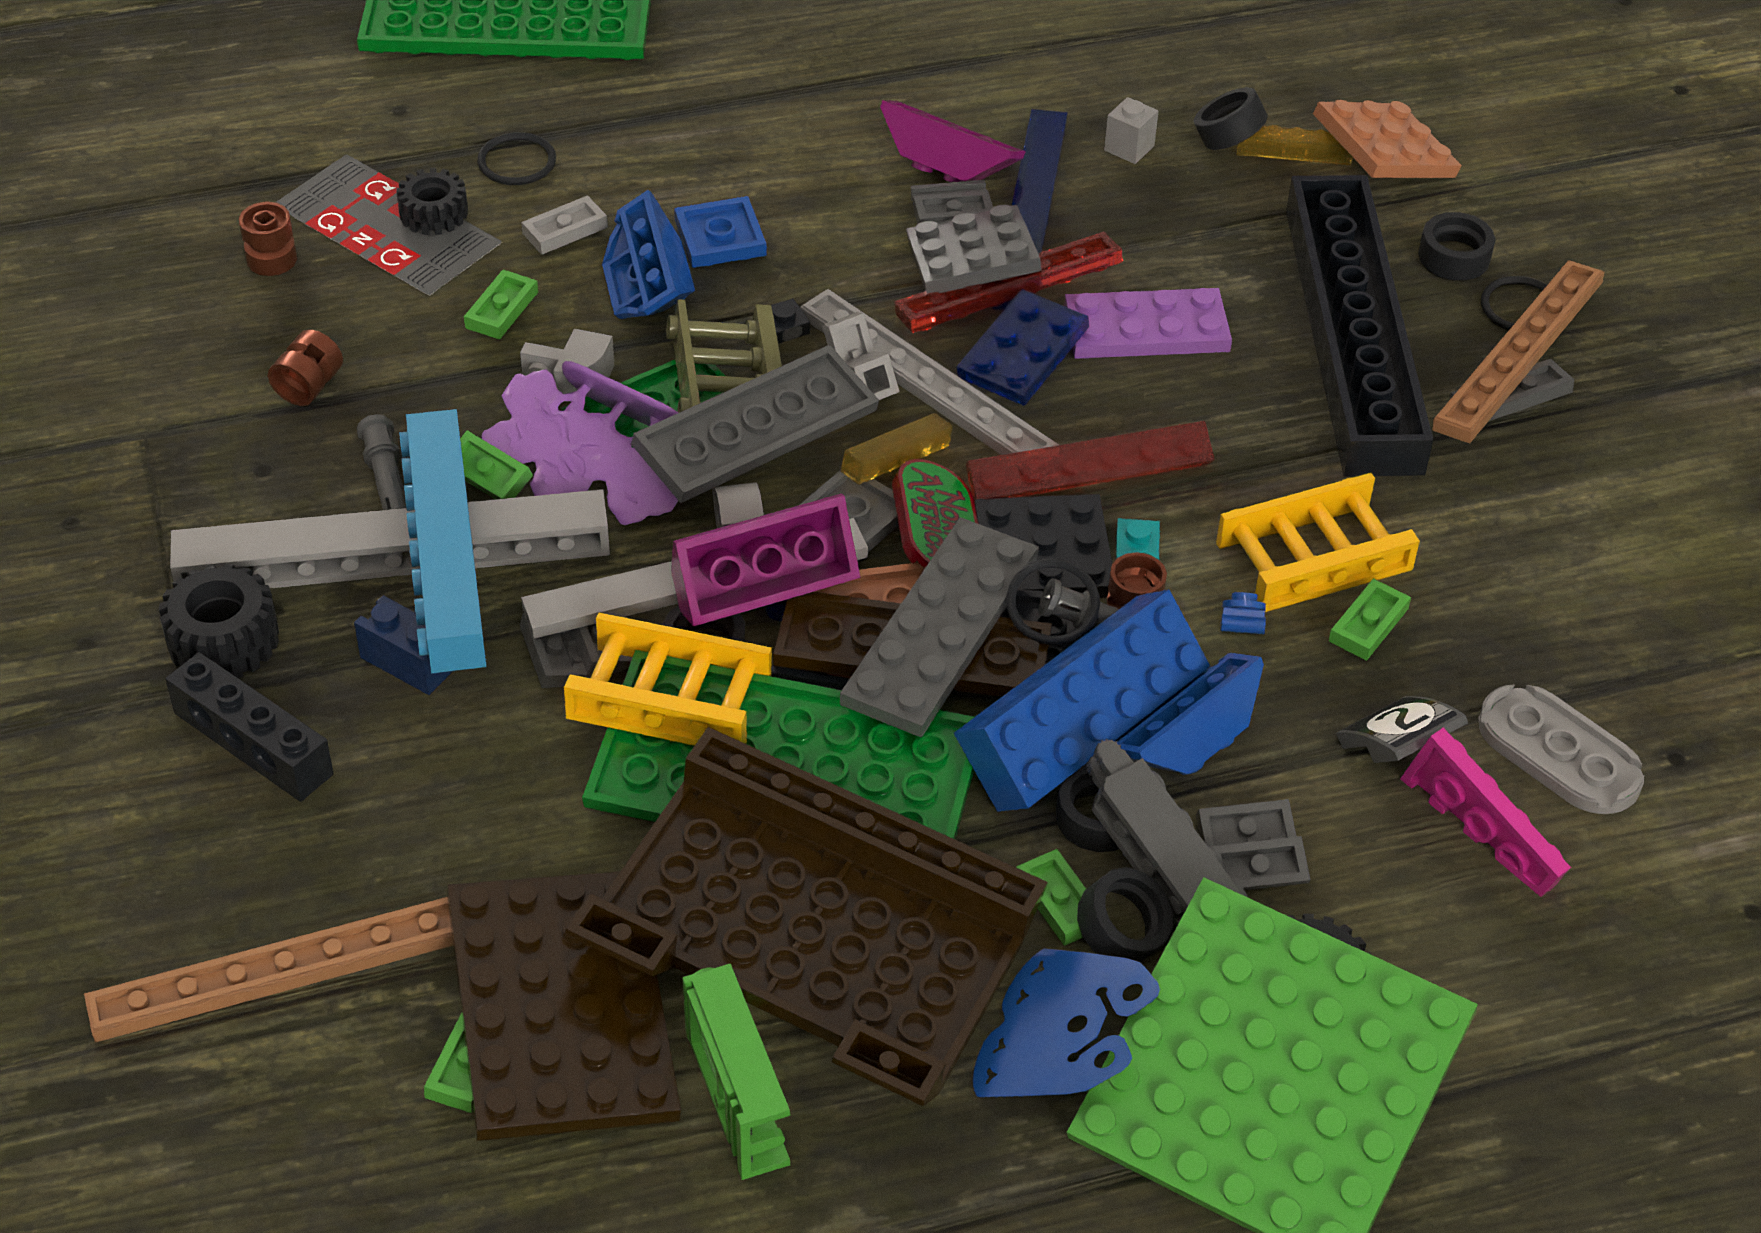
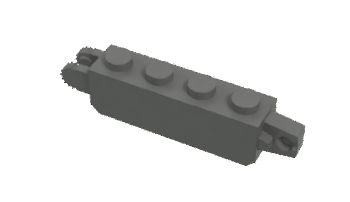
M1112 739L1101 740L1095 748V754L1093 757H1090L1086 765L1088 767L1086 771L1093 777L1092 780L1099 789L1093 801L1092 811L1135 870L1143 871L1156 880L1168 895L1173 909V924L1175 927L1178 926L1203 877L1248 897L1244 889L1237 883H1234L1224 870L1216 851L1211 846L1206 845L1194 829L1189 814L1184 809L1179 808L1166 791V786L1161 776L1157 772L1152 771L1143 758L1133 762L1126 751L1120 748L1121 745H1118L1117 741L1114 742Z

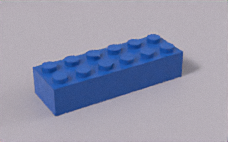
M1169 589L1139 595L954 732V735L997 812L1030 808L1085 765L1090 757H1093L1095 754V748L1101 740L1112 739L1115 741L1209 668L1210 664Z

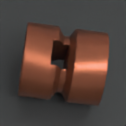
M260 202L243 210L239 216L242 240L245 241L244 250L247 266L250 270L263 276H275L285 273L294 267L297 261L294 237L292 236L290 214L285 206L274 202Z
M311 329L303 330L289 345L287 351L268 370L269 383L280 397L291 404L299 406L309 405L321 392L325 384L341 368L343 356L336 343L325 334Z
M1127 553L1118 557L1111 566L1107 605L1120 609L1136 596L1165 590L1167 578L1165 566L1157 558L1145 553Z

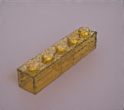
M1263 126L1254 135L1237 144V155L1348 166H1351L1353 159L1330 132L1322 129L1306 130L1300 127Z
M936 413L928 415L845 450L841 472L858 485L901 467L906 461L920 459L948 447L953 427Z

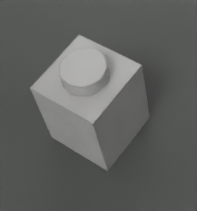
M1127 97L1108 114L1104 151L1136 164L1155 146L1159 111L1140 101Z

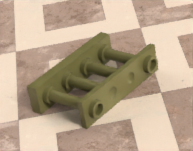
M677 299L674 315H668L666 337L667 339H673L681 396L678 400V413L701 403L698 391L726 392L782 366L771 305L756 304L753 319L747 320L746 324L688 320L686 302L682 299ZM691 337L745 340L746 344H751V348L748 351L692 347ZM695 364L749 367L750 371H755L756 375L754 378L696 375Z

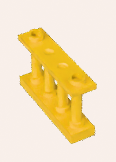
M1372 473L1346 478L1339 482L1241 509H1234L1220 515L1216 544L1219 549L1241 544L1259 572L1255 594H1258V602L1266 603L1265 612L1371 582L1373 578L1380 580L1413 570L1420 540L1412 529L1396 534H1389L1369 506L1375 481ZM1353 512L1372 540L1352 545L1333 517ZM1316 522L1335 551L1318 556L1313 555L1296 528ZM1278 533L1297 562L1275 566L1258 538Z
M598 613L596 617L597 648L602 653L590 678L569 675L564 686L566 719L694 746L705 730L710 727L740 742L747 743V711L739 709L753 674L771 676V647ZM635 650L649 652L634 687L609 682L620 655L633 657ZM667 656L692 661L678 696L652 691ZM710 665L736 669L721 706L696 701Z

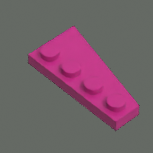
M1444 727L1430 736L1400 780L1411 789L1417 785L1431 795L1428 802L1442 815L1448 810L1464 823L1463 832L1476 843L1490 844L1495 849V859L1540 897L1545 895L1555 887L1571 868L1563 859L1560 851L1554 845L1548 843L1531 824L1528 816L1507 798L1499 789L1496 781L1476 764L1467 754L1465 747L1458 740L1454 739Z

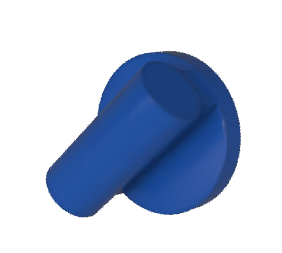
M1234 592L1232 593L1231 600H1224L1222 602L1223 612L1221 615L1220 631L1251 634L1265 633L1266 603L1258 602V594Z

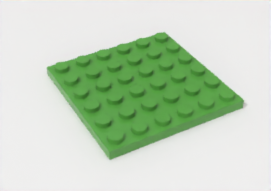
M1203 877L1151 974L1160 987L1158 997L1137 1013L1130 1015L1119 1036L1125 1039L1131 1052L1132 1060L1122 1072L1089 1090L1067 1131V1136L1088 1149L1254 1233H1369L1474 1018L1478 1004ZM1112 1051L1109 1052L1101 1068L1109 1066L1114 1061L1115 1055Z

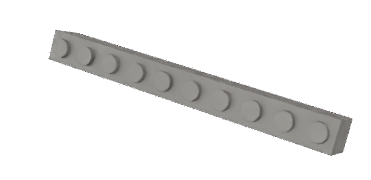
M603 489L468 502L475 568L610 555ZM407 508L171 530L170 569L173 581H176L178 578L185 579L188 577L187 573L194 569L202 571L206 569V566L214 564L216 568L223 567L225 564L234 565L237 570L242 567L248 568L252 571V575L259 574L264 579L265 585H268L269 588L412 575V569H420V566L412 567L409 541L417 540V538H409L406 513L415 512V510L407 511Z

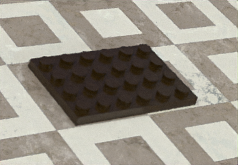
M620 871L448 884L447 898L477 1141L680 1121L681 1105L657 975L651 976L565 934L566 927L590 893L602 898Z

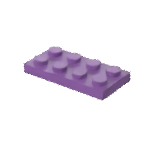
M1219 288L1065 294L1064 308L1074 359L1231 351L1232 337Z

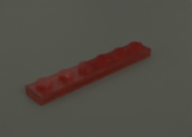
M1101 232L1038 253L1042 271L984 284L966 286V288L939 293V291L927 293L924 291L894 301L896 315L911 333L926 331L935 325L953 319H961L968 316V314L985 308L997 307L1006 301L1024 295H1032L1039 290L1059 283H1068L1074 278L1092 272H1100L1110 266L1122 263V248L1105 232Z
M1200 421L969 460L965 466L975 504V499L1022 497L1208 465L1215 459L1206 422Z

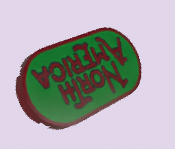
M913 459L901 465L893 478L892 488L902 546L911 563L915 564L918 561L925 569L960 517L979 524L974 499L964 481L954 472L938 463L923 459Z

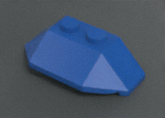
M647 190L617 210L614 220L617 225L609 238L602 262L614 315L618 319L663 312L676 304L677 299L684 300L693 293L695 287L682 241L654 195Z
M1228 653L1219 659L1218 664L1207 668L1114 742L1117 741V744L1121 745L1120 748L1124 749L1134 762L1143 758L1148 766L1157 769L1178 772L1183 775L1197 772L1204 766V762L1217 751L1230 746L1234 742V738L1249 727L1264 666L1262 658L1259 656Z

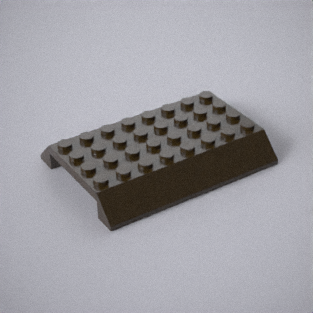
M708 727L686 757L684 782L604 896L600 898L590 893L566 927L565 934L651 976L673 968L692 975L703 968H716L731 963L747 1003L838 1046L832 1057V1063L921 1106H925L939 1095L1020 951L1048 882Z

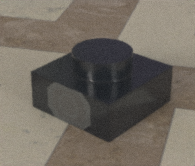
M794 298L771 305L778 344L810 334V321Z

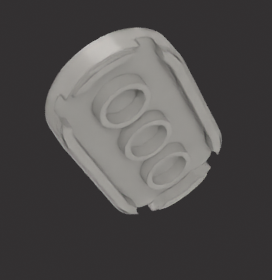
M1515 684L1505 685L1495 689L1486 697L1479 716V728L1485 741L1494 750L1565 801L1581 810L1596 814L1621 812L1636 802L1644 784V776L1641 771L1642 763L1638 755L1619 739L1551 692L1537 686L1526 685V688L1523 689L1514 688Z

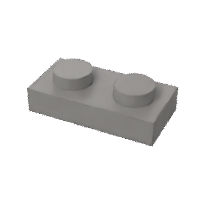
M588 195L521 222L522 234L541 255L608 228L607 215Z

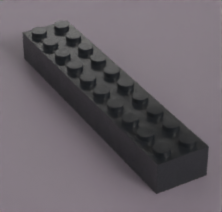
M1367 175L1292 176L1286 214L1343 476H1361L1372 473L1373 476L1425 475L1432 449L1433 436Z

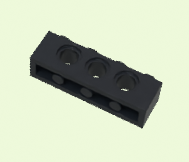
M198 652L165 678L174 714L298 801L302 802L334 775L326 738L202 653Z

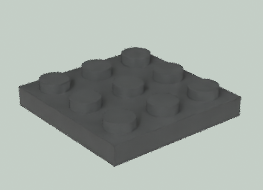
M998 205L989 211L976 214L961 213L954 216L953 219L939 222L924 221L917 224L916 227L906 229L908 243L927 296L1042 271L1040 256L1017 205Z

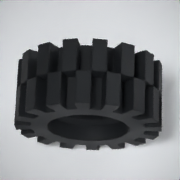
M430 168V173H424V170L420 169L417 170V176L410 173L406 175V181L401 180L399 182V188H397L396 193L400 220H402L405 227L410 226L411 231L416 233L421 229L423 235H429L430 230H435V235L442 234L443 228H446L448 232L453 231L454 224L461 226L463 218H467L468 205L465 183L463 179L459 180V175L455 172L449 176V170L442 169L440 173H437L436 168Z

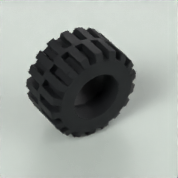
M214 564L206 566V569L202 571L194 569L187 573L188 577L185 579L178 578L172 583L174 589H167L162 596L164 602L160 603L159 613L168 652L175 666H182L200 652L235 677L241 678L244 677V672L248 670L254 672L259 669L260 661L267 662L272 657L271 649H276L279 642V627L271 590L268 585H265L264 579L259 574L252 575V571L245 567L237 570L234 565L225 564L223 567L216 568Z

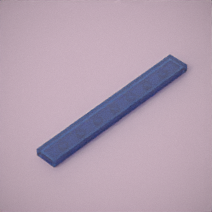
M1031 109L1023 148L1026 152L1024 158L1021 159L1012 205L1018 206L1041 261L1068 112ZM1039 272L996 281L992 309L1031 313Z

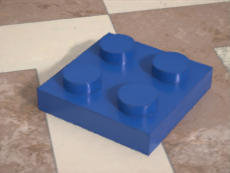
M748 196L674 208L675 222L692 268L767 256V244Z

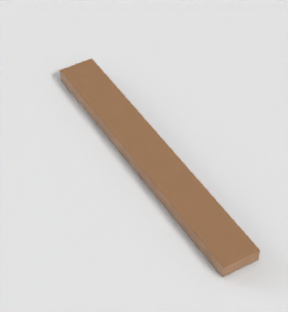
M1570 260L1567 261L1433 420L1432 431L1470 444L1603 283L1604 272Z
M448 898L437 899L85 993L84 996L94 1041L96 1043L453 946Z

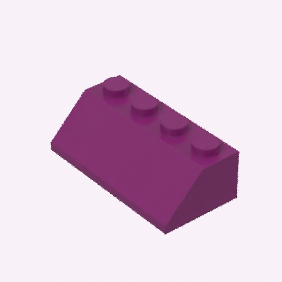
M842 493L673 541L671 573L680 612L693 626H697L861 578L845 496Z

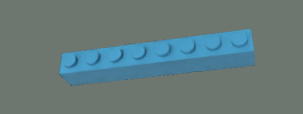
M457 409L406 414L407 431L399 432L402 457H410L402 458L404 483L412 484L404 485L407 511L415 510V512H408L406 514L409 538H417V540L409 541L412 567L420 566V569H412L414 595H423V598L414 599L417 626H426V628L417 629L420 656L429 655L431 674L486 667Z

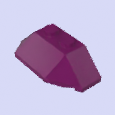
M882 100L880 108L900 156L913 160L911 166L918 170L932 173L933 169L944 173L943 179L948 182L982 180L1024 158L1026 152L1024 150L900 101Z

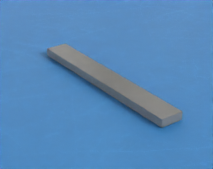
M829 289L800 306L809 319L810 324L823 333L822 325L856 312L863 313ZM864 313L874 351L889 354L898 385L1029 475L1058 455L1059 444Z
M851 518L849 521L857 560L868 558V546L855 519ZM672 561L521 597L522 608L533 638L596 624V617L599 612L625 617L678 604L671 573Z

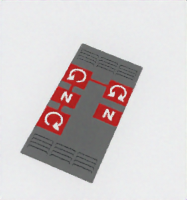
M344 155L275 202L285 206L290 216L427 295L433 294L502 243L501 240L463 220L461 226L454 224L453 231L448 232L446 228H443L442 234L435 235V230H430L429 235H423L421 229L416 233L411 231L410 226L405 227L402 220H400L396 193L399 183L349 155Z

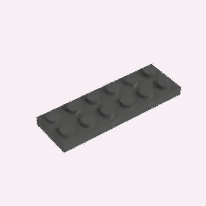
M827 345L635 432L631 445L677 500L683 503L876 411L879 399L830 345Z
M960 517L840 692V705L922 738L1007 607L1006 595L1013 577L1023 567L1038 559L1039 546Z

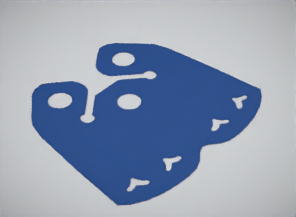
M1042 949L1022 967L1012 981L1002 1002L1005 1021L989 1034L981 1047L973 1074V1087L976 1096L1013 1097L1072 1094L1087 1091L1122 1072L1130 1064L1132 1055L1125 1039L1118 1035L1105 1037L1079 1055L1078 1060L1075 1062H1069L1068 1057L1098 1037L1107 1016L1106 1008L1100 996L1096 995V991L1099 988H1107L1106 995L1117 1015L1130 1016L1158 997L1160 991L1158 982L1145 966L1138 961L1128 958ZM1043 961L1044 970L1031 975L1035 969H1038L1040 962ZM1133 984L1141 985L1143 992L1137 999L1133 1001L1123 999V992L1128 986ZM1024 989V992L1029 996L1017 1005V1001L1021 998L1020 991ZM1080 1015L1087 1018V1025L1081 1031L1073 1033L1068 1030L1067 1026L1072 1018ZM1004 1038L1003 1042L1006 1048L998 1050L993 1054V1051L999 1047V1040ZM1103 1051H1112L1115 1055L1112 1064L1105 1068H1097L1094 1064L1097 1055ZM990 1068L997 1075L986 1084L989 1078L987 1070Z

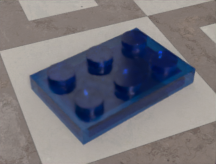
M1022 289L956 366L958 377L1025 406L1089 328L1088 316Z

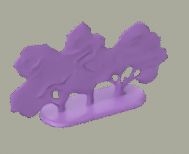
M565 361L562 364L564 376L577 389V391L563 394L557 389L553 374L546 369L533 371L527 376L515 374L502 394L504 403L512 416L511 419L500 421L491 428L484 430L482 439L522 464L535 462L537 469L534 473V478L530 482L534 496L588 491L593 481L601 480L606 482L608 507L622 525L640 522L647 516H659L673 510L678 502L677 498L635 448L631 447L633 437L620 434L615 428V422L622 413L647 426H651L677 414L676 410L572 361ZM585 396L612 408L611 412L606 414L587 413L583 410ZM563 401L571 402L564 411H559L558 406Z

